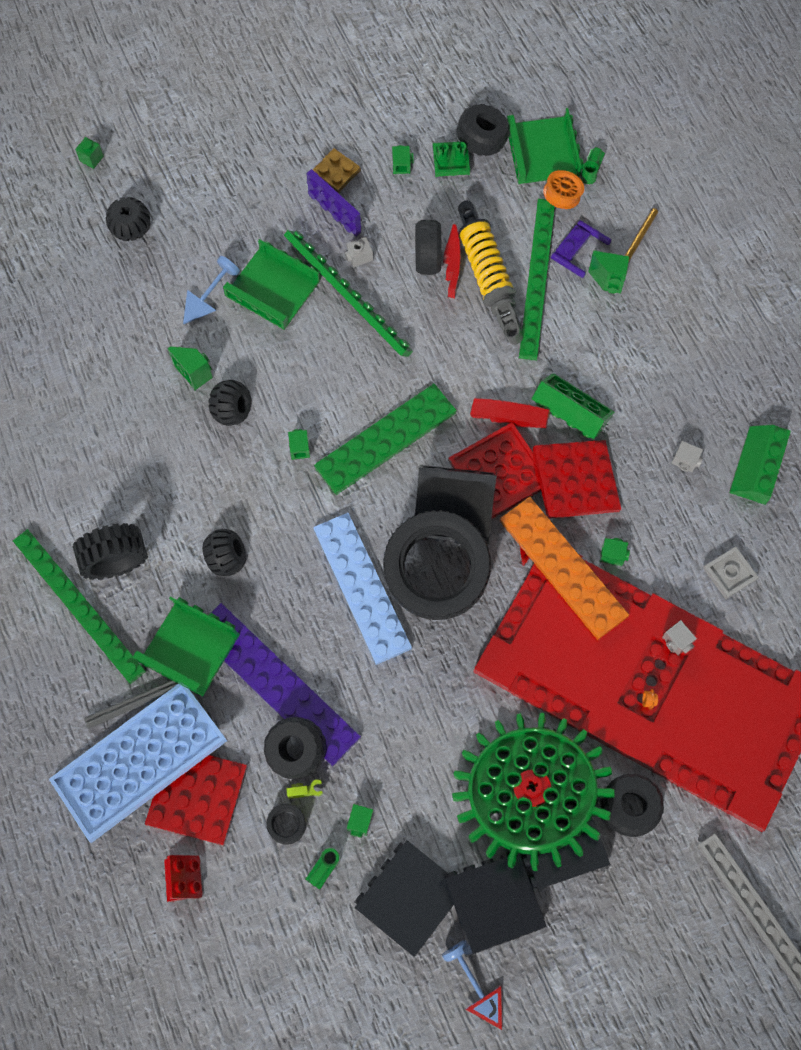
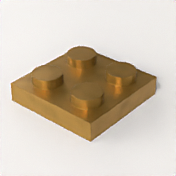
M333 148L313 171L336 192L340 193L361 171V168Z

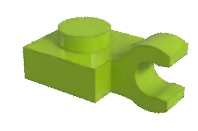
M314 780L308 787L303 786V783L292 784L291 788H287L288 799L322 796L323 791L314 790V787L322 784V781Z

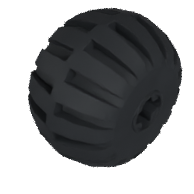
M122 197L119 201L115 200L107 209L106 225L116 238L123 241H129L130 239L134 241L137 237L140 239L149 229L150 213L140 200L132 197H127V199Z
M236 380L219 382L210 393L209 410L212 417L220 424L226 426L242 423L250 412L252 404L250 392L245 385Z
M218 529L205 538L202 546L203 556L211 572L224 577L232 576L244 567L246 551L241 538L236 532L229 529Z

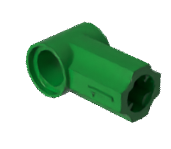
M595 147L590 150L582 169L581 180L583 183L589 185L595 183L605 156L602 149Z
M333 848L325 849L305 880L321 890L335 867L339 865L341 861L340 854ZM330 852L336 854V861L332 864H328L325 861L326 855Z

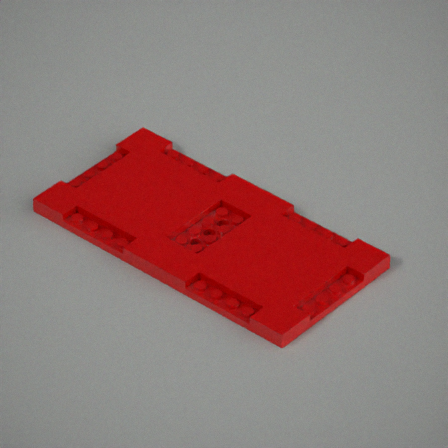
M584 560L629 614L628 618L597 640L534 564L497 631L475 666L473 673L560 721L563 718L567 719V725L580 732L584 729L590 738L760 832L765 831L801 753V672L797 669L793 671L723 634V630L654 593L650 595ZM681 620L697 639L693 643L695 647L686 654L682 652L677 655L668 649L667 642L662 637L666 631ZM655 661H663L665 668L662 670L657 669ZM653 677L656 680V685H647L646 678ZM653 689L654 694L658 695L657 706H654L653 709L643 707V704L637 700V695Z

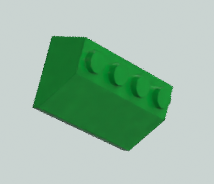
M555 373L541 381L532 397L537 406L550 410L554 417L563 419L568 426L577 428L585 437L595 439L601 433L615 413Z
M775 425L749 427L729 493L764 505L767 504L773 493L791 430Z

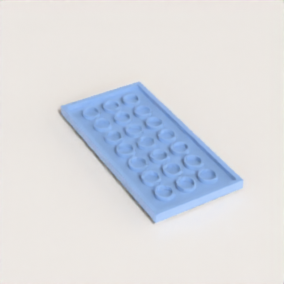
M177 684L49 780L88 841L92 843L227 742V740L191 691Z

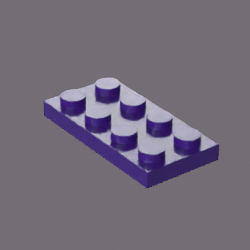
M309 170L306 173L309 196L313 200L316 199L325 211L328 210L337 222L340 221L347 232H352L357 237L361 233L360 213L315 171Z

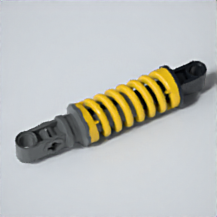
M468 200L462 201L458 206V212L463 226L459 229L458 236L465 247V252L468 255V260L477 279V285L480 287V293L483 295V303L485 306L491 307V312L493 315H496L508 342L513 345L519 344L523 339V333L514 310L516 303L513 298L515 297L516 290L512 283L509 282L510 277L506 273L507 270L503 265V259L500 257V251L496 249L497 242L493 241L494 235L491 233V224L487 219H479L472 202ZM517 331L514 336H510L511 332Z

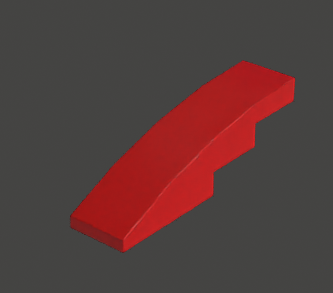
M455 224L452 225L443 257V263L448 264L445 279L450 281L448 297L454 299L460 269V241Z
M474 398L470 412L472 418L490 419L491 422L497 423L513 422L515 427L547 428L550 410L540 407Z

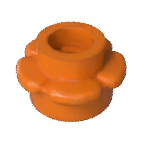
M653 689L644 691L642 698L643 707L653 709L654 706H657L658 695L654 694Z

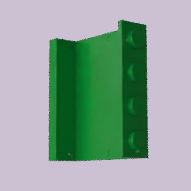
M568 108L565 109L564 117L515 123L514 115L507 116L510 127L508 139L518 184L547 181L548 176L552 172L559 170L568 171L576 176H580V171L583 169V159L579 157L580 146L579 143L576 144L577 133L576 129L572 127L573 116L569 114Z
M259 239L258 251L233 284L226 282L223 286L224 294L227 298L285 330L319 284L320 275L314 267L303 264L300 259H294L284 250H278L271 243Z
M170 596L169 599L174 603V606L145 653L136 651L133 658L140 664L203 697L240 634L235 630L236 626L228 621L223 623L219 621L220 618L212 613L207 615L203 613L204 610L196 605L191 607L186 600L180 597L175 599Z

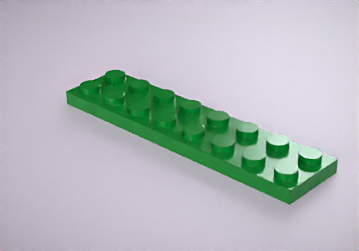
M432 384L314 464V468L333 493L338 495L455 415L457 410L439 388Z

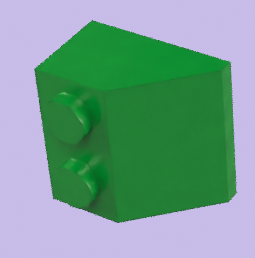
M593 250L588 272L603 291L621 294L627 274L629 256Z
M171 346L167 348L174 367L194 390H197L213 378L211 374L212 368L209 365L210 360L205 353L201 354L195 348Z

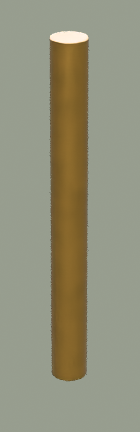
M653 208L624 255L629 256V261L658 214L657 209Z

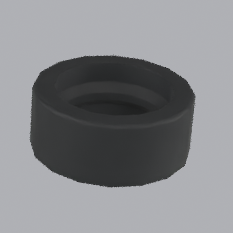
M289 803L280 804L274 807L268 814L266 821L267 830L271 838L277 843L284 845L293 844L304 835L306 819L297 806ZM283 812L293 813L298 819V828L290 836L278 834L274 827L276 817Z

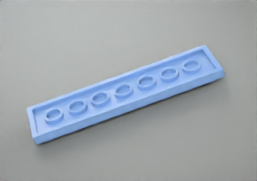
M349 513L313 527L375 664L378 665L411 650L410 642Z

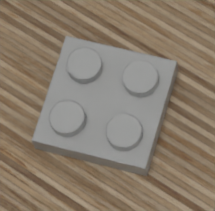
M737 547L732 548L703 567L725 599L733 596L759 578Z

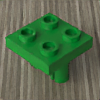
M464 142L432 143L435 177L470 175L468 149H466Z

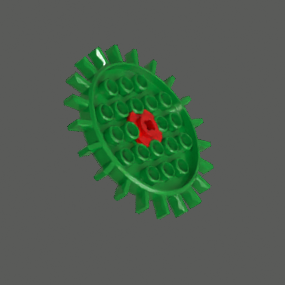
M520 713L516 717L518 729L506 733L503 724L497 720L495 721L497 733L500 735L498 738L489 742L481 733L476 734L477 741L484 747L479 756L466 750L462 752L463 758L474 764L471 773L454 770V778L460 781H467L469 785L468 791L452 793L453 801L469 800L472 808L457 815L458 822L460 824L475 818L479 824V827L468 836L469 841L473 843L484 834L490 837L493 841L486 850L488 858H491L496 853L499 846L511 850L508 856V867L510 868L514 867L518 853L531 854L530 864L532 870L537 871L539 866L538 854L549 852L552 853L553 862L557 868L561 867V856L558 849L568 844L572 847L574 853L581 857L583 850L575 839L585 832L591 838L598 841L600 833L589 825L592 817L597 816L604 820H610L611 812L596 807L597 798H614V789L597 788L598 778L612 775L611 766L594 770L591 763L592 760L602 755L601 746L585 753L581 749L580 744L587 738V731L583 729L571 740L563 735L567 729V719L565 718L561 720L557 730L553 731L544 729L546 724L545 714L540 713L538 727L525 728L524 719ZM529 742H534L536 744V747L533 749H528L526 747V744ZM547 750H553L555 752V754L551 757H547L544 755V753ZM501 752H507L509 753V756L505 759H502L499 757V754ZM565 758H572L574 762L567 765L563 763V760ZM519 760H526L528 762L523 767L517 765ZM543 767L547 771L545 774L540 775L536 773V770ZM494 769L501 771L498 776L490 775V772ZM559 775L566 778L562 783H558L554 779ZM512 777L519 779L517 784H510L508 781ZM578 783L585 786L582 791H577L573 787ZM484 787L492 789L489 794L481 793ZM554 793L558 797L554 801H549L546 799V796ZM503 795L511 797L506 803L500 801ZM568 802H575L577 804L574 809L565 807ZM523 803L530 806L526 811H521L518 807ZM544 811L549 814L546 819L538 818L540 812ZM499 813L502 815V818L498 821H493L491 816ZM566 820L568 825L560 828L557 826V822ZM517 821L521 826L518 829H512L510 824ZM532 830H538L540 835L537 838H532L529 836V833Z

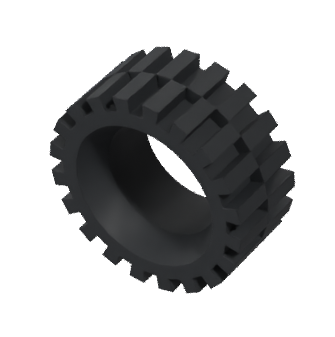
M117 523L110 527L108 525L102 526V529L99 530L97 528L93 529L92 533L87 532L83 534V537L76 539L77 542H74L72 546L81 577L83 576V578H89L90 580L96 578L103 580L104 577L109 579L115 575L121 576L124 572L129 573L133 571V568L140 567V564H144L145 560L148 559L141 531L135 524L128 525V523H123L119 525Z

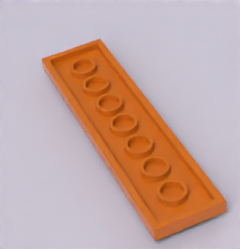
M531 497L500 518L501 524L597 640L629 617L626 610Z

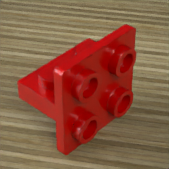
M168 855L167 859H164L167 902L202 898L200 857L198 855Z

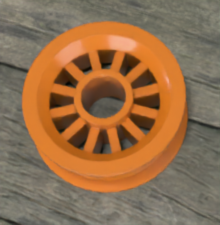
M563 170L552 172L548 176L547 183L543 188L546 200L553 206L561 209L576 207L584 193L582 180L575 174Z

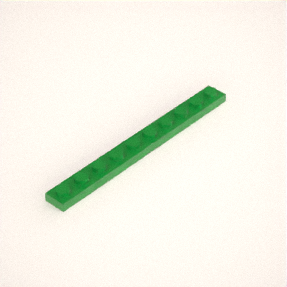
M538 199L522 325L523 339L520 342L518 359L537 361L555 209V206L546 199Z
M286 231L284 234L285 238L400 356L409 357L413 352L409 348L410 344L397 336L398 332L393 327L388 326L385 323L386 320L381 315L373 311L374 308L371 304L361 299L362 295L358 291L353 290L346 279L338 275L337 269L329 266L326 263L327 259L321 254H317L314 251L315 247L303 239L304 236L299 231Z
M27 529L13 540L14 544L129 684L143 675L146 671L133 658V655L32 533Z

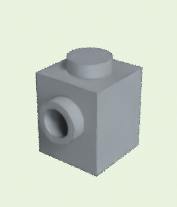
M367 237L346 244L347 251L344 252L348 262L351 261L353 267L373 261V251Z
M681 441L671 464L678 466L683 471L693 472L695 467H700L703 457L700 455L703 450Z
M681 620L666 631L662 637L667 642L668 649L677 655L682 652L686 654L695 647L693 643L697 639Z

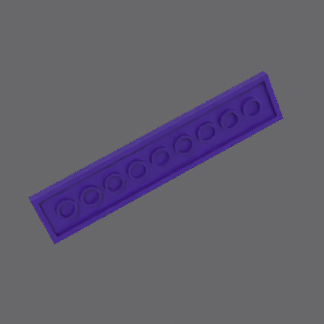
M220 603L211 613L219 617V621L223 623L228 621L235 625V630L240 634L224 662L283 719L301 717L314 722L325 736L327 749L324 759L333 767L361 739V736Z

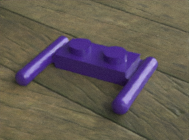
M579 220L577 225H575L551 255V259L583 278L586 272L572 264V259L591 235L606 245H610L612 240Z

